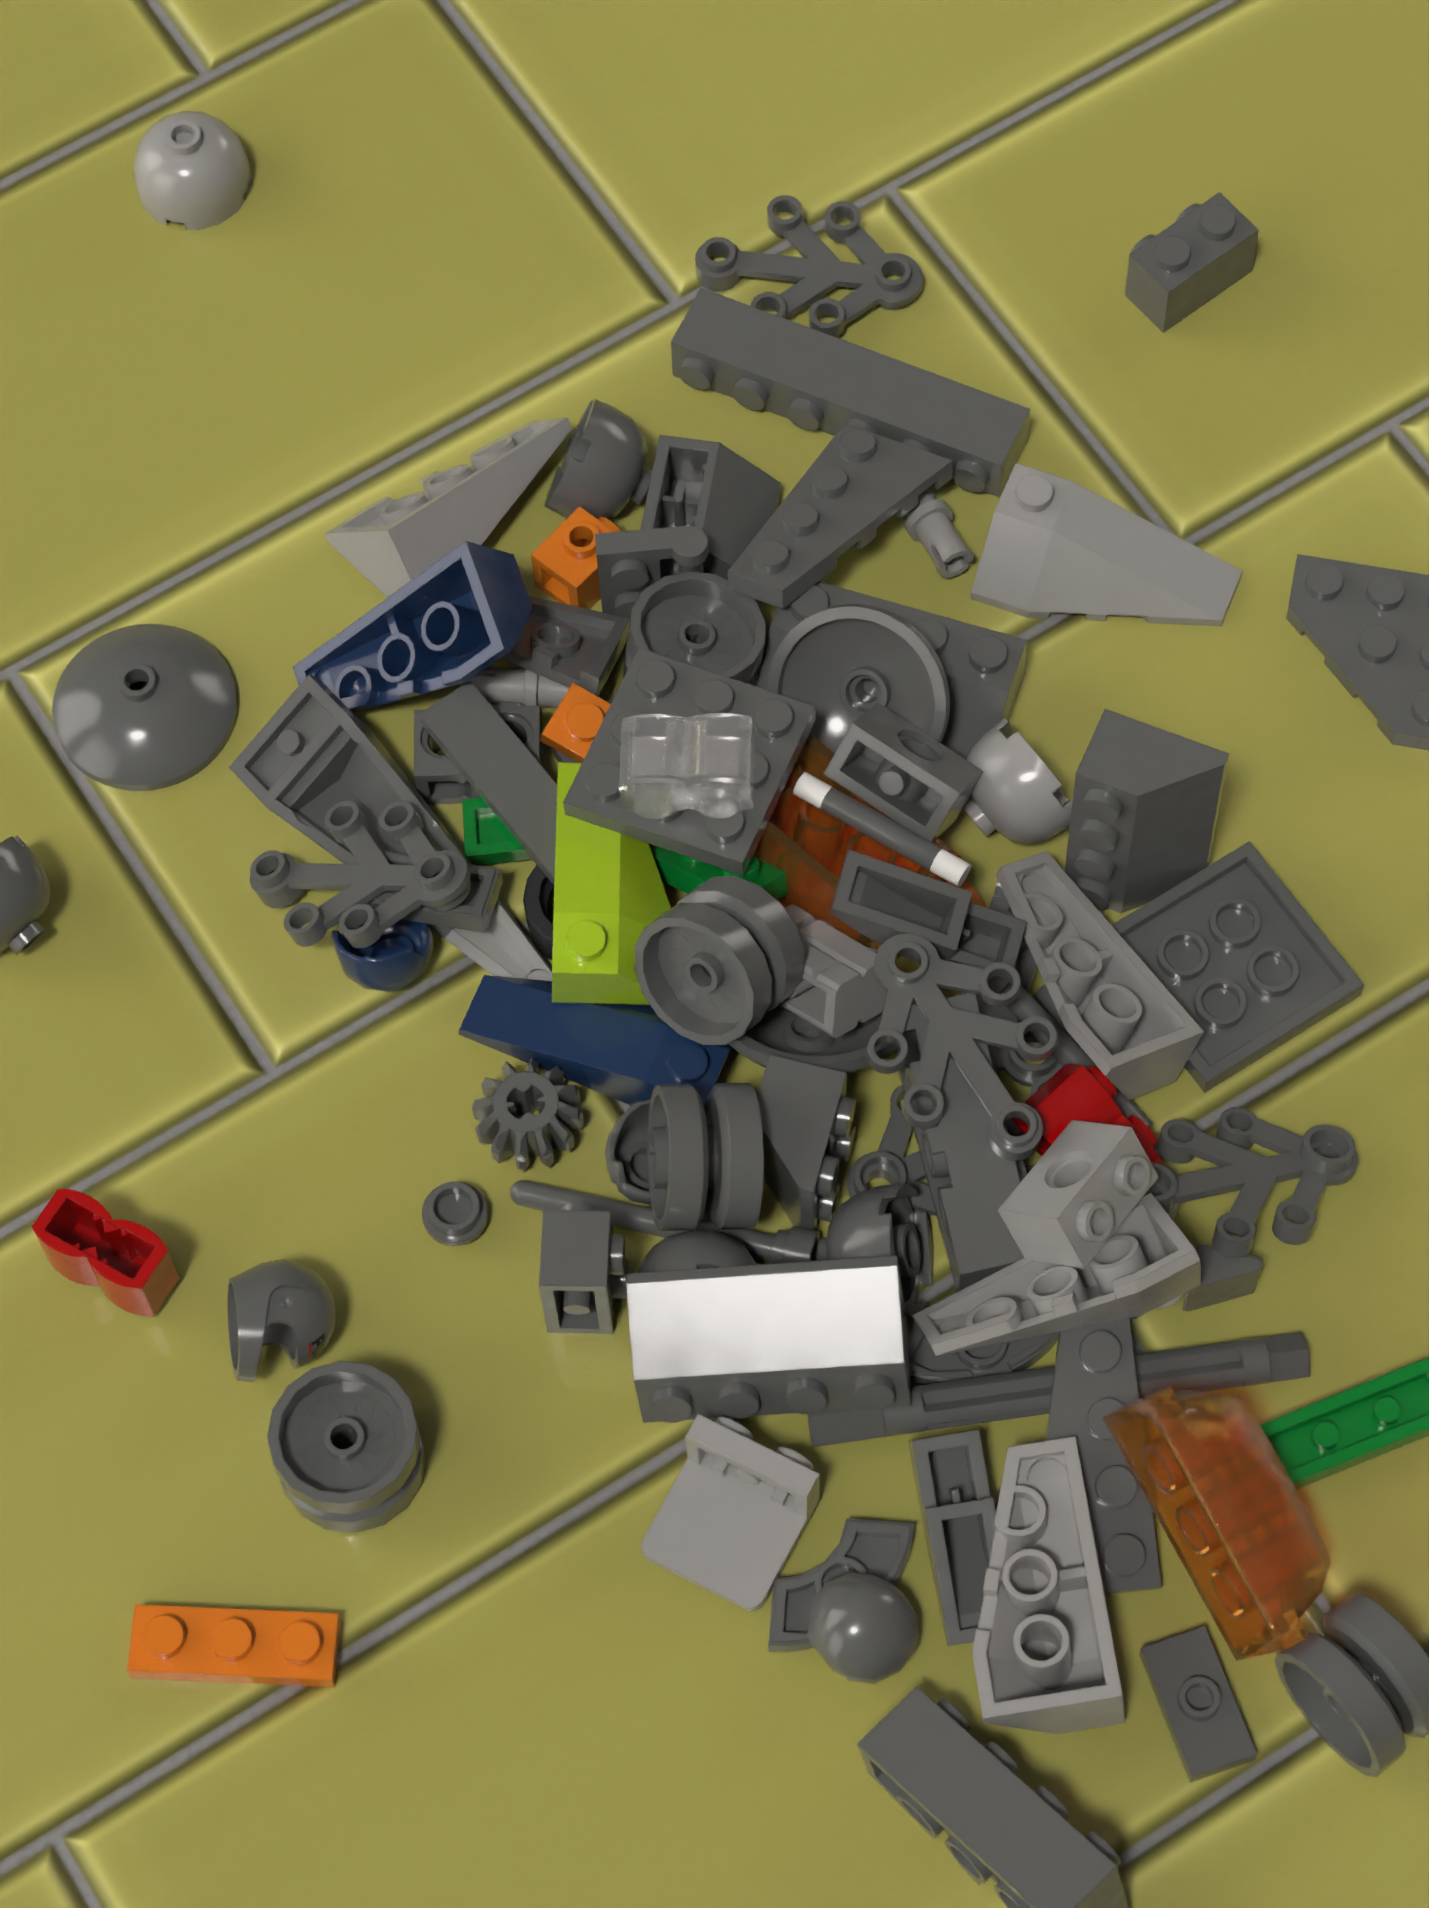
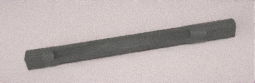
M1301 1332L1134 1355L1139 1401L1310 1377L1309 1349ZM1054 1367L911 1386V1406L886 1407L880 1410L821 1411L807 1414L812 1447L1049 1414Z

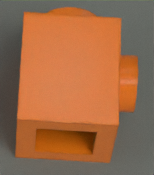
M579 506L531 554L535 586L558 603L591 609L601 599L595 534L621 532V530L605 517L597 519Z

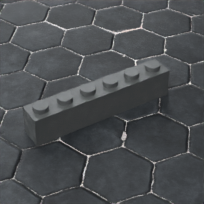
M700 288L671 341L673 376L680 378L690 387L699 390L710 389L734 398L739 404L748 409H763L788 418L793 424L805 430L813 431L817 429L835 436L844 424H848L953 460L951 480L963 489L971 492L983 491L1000 498L1015 463L1018 462L1028 442L1030 409L704 288Z

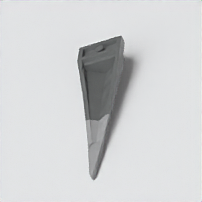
M308 675L229 766L230 770L270 811L343 864L359 863L346 844L339 843L334 839L325 826L324 818L327 811L333 805L345 800L353 801L358 805L368 821L366 830L380 850L408 855L403 845L392 843L379 825V816L385 807L396 801H407L421 818L423 823L421 831L435 851H456L464 857L468 864H472L364 721L359 720L319 678ZM497 898L486 933L427 924L432 930L493 976L552 981L551 967L499 898Z

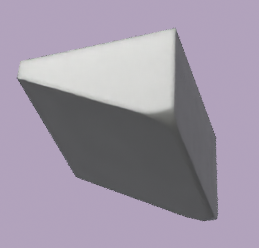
M1197 1245L1196 1251L1201 1262V1285L1186 1292L1182 1311H1193L1253 1294L1263 1260L1251 1255L1231 1258L1222 1255L1212 1246Z

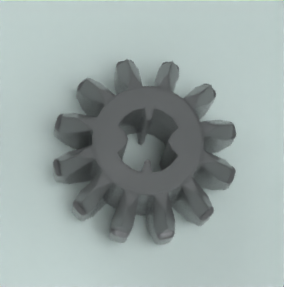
M533 1057L526 1065V1072L517 1073L515 1067L506 1061L502 1067L504 1081L485 1077L481 1084L485 1098L474 1100L475 1102L472 1106L475 1119L480 1121L475 1128L477 1139L482 1145L492 1144V1157L498 1164L515 1154L517 1168L522 1172L530 1165V1157L539 1156L541 1163L550 1168L554 1163L552 1148L571 1152L575 1145L574 1136L571 1132L580 1130L583 1127V1113L576 1108L580 1102L579 1090L574 1084L564 1085V1073L559 1069L558 1065L541 1075L539 1062ZM535 1111H538L539 1115L535 1116L533 1115V1113ZM519 1113L523 1115L520 1119L517 1118Z

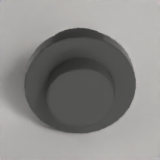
M447 1182L436 1187L426 1197L422 1207V1220L427 1233L435 1241L447 1246H461L472 1242L482 1233L488 1219L487 1205L482 1194L475 1187L463 1182Z

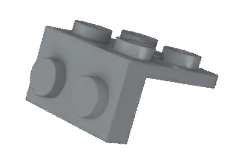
M698 1414L685 1436L687 1460L641 1542L642 1554L649 1562L747 1611H756L763 1606L773 1587L774 1580L778 1578L820 1500L819 1473L813 1471V1464L796 1451L785 1447H778L776 1452L752 1441V1433L733 1420L718 1417L716 1422Z

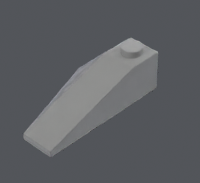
M568 418L534 420L472 452L469 459L473 466L469 467L467 464H463L442 472L435 471L420 479L424 491L404 496L394 502L391 497L387 496L326 532L325 536L329 544L386 597H389L463 542L469 541L482 545L568 435L572 426Z
M1015 463L993 514L970 599L1027 618L1049 619V613L1086 614V620L1106 621L1107 615L1140 616L1147 623L1222 626L1242 577V570L1073 481Z
M1047 851L1001 866L996 877L1015 918L1027 921L1023 933L1024 939L1067 1032L1128 1100L1174 1083L1203 1035L1204 1031Z
M1149 1193L1141 1198L1085 1269L1023 1258L912 1316L934 1354L938 1356L1137 1317L1153 1309L1168 1307L1177 1302L1184 1293L1201 1285V1262L1196 1249L1152 1193Z
M1076 1437L1008 1447L995 1517V1533L991 1556L983 1586L984 1596L980 1619L972 1649L983 1722L1052 1734L1124 1724L1123 1695Z

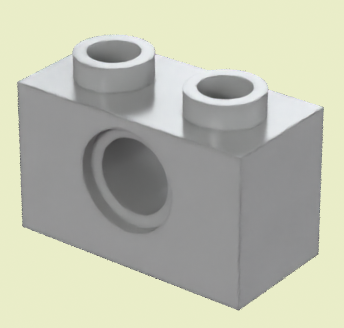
M1072 1120L997 1211L1026 1260L1085 1269L1159 1176L1132 1127Z

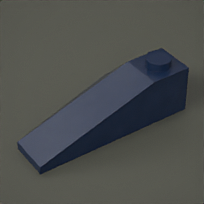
M469 541L463 542L294 665L293 670L298 685L308 675L319 678L351 712H356L468 682L512 651L533 608L514 554Z
M489 975L483 976L458 1033L463 1037L526 1063L533 1057L539 1062L540 1068L546 1071L558 1065L559 1069L563 1071L565 1079L628 1105L651 1099L653 1089L657 1084H691L702 1099L704 1107L706 1098L711 1089L718 1083L733 1048L729 1044L702 1045L679 1035L657 1016L651 1005L552 1003V981Z

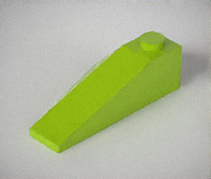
M558 762L552 1003L650 1005L642 993L634 969L635 945L644 928L661 914L671 909L650 845L644 841L565 815L563 801L582 763Z

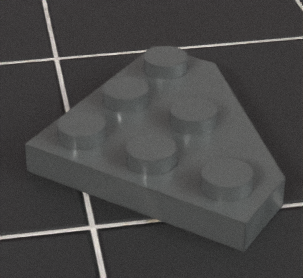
M1297 554L1286 619L1301 636L1306 634L1325 656L1324 664L1354 699L1359 697L1378 719L1377 727L1391 744L1429 750V575Z

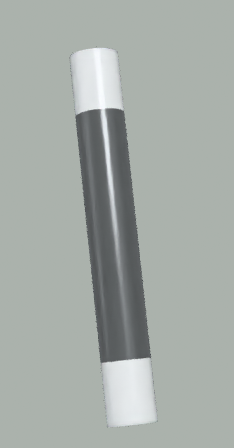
M807 772L801 775L794 787V795L957 887L962 885L971 869V864Z

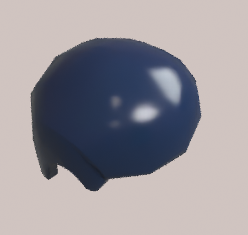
M399 920L384 930L375 943L365 948L353 947L343 933L340 934V931L333 930L331 936L336 954L347 978L365 989L386 992L403 988L415 980L430 960L434 945L432 932L426 923Z

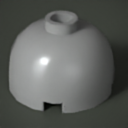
M181 111L167 115L150 126L136 147L134 179L143 208L157 222L167 225V219L176 223H184L186 230H201L221 224L237 213L243 205V194L248 188V184L249 186L251 184L250 166L238 135L225 122L204 112Z
M1003 718L988 730L969 751L966 760L981 769L983 773L970 795L972 800L963 809L986 837L996 829L1001 835L1015 843L1033 844L1046 841L1070 825L1073 800L1065 805L1069 800L1059 789L1062 787V784L1018 731L1014 733L1009 722Z

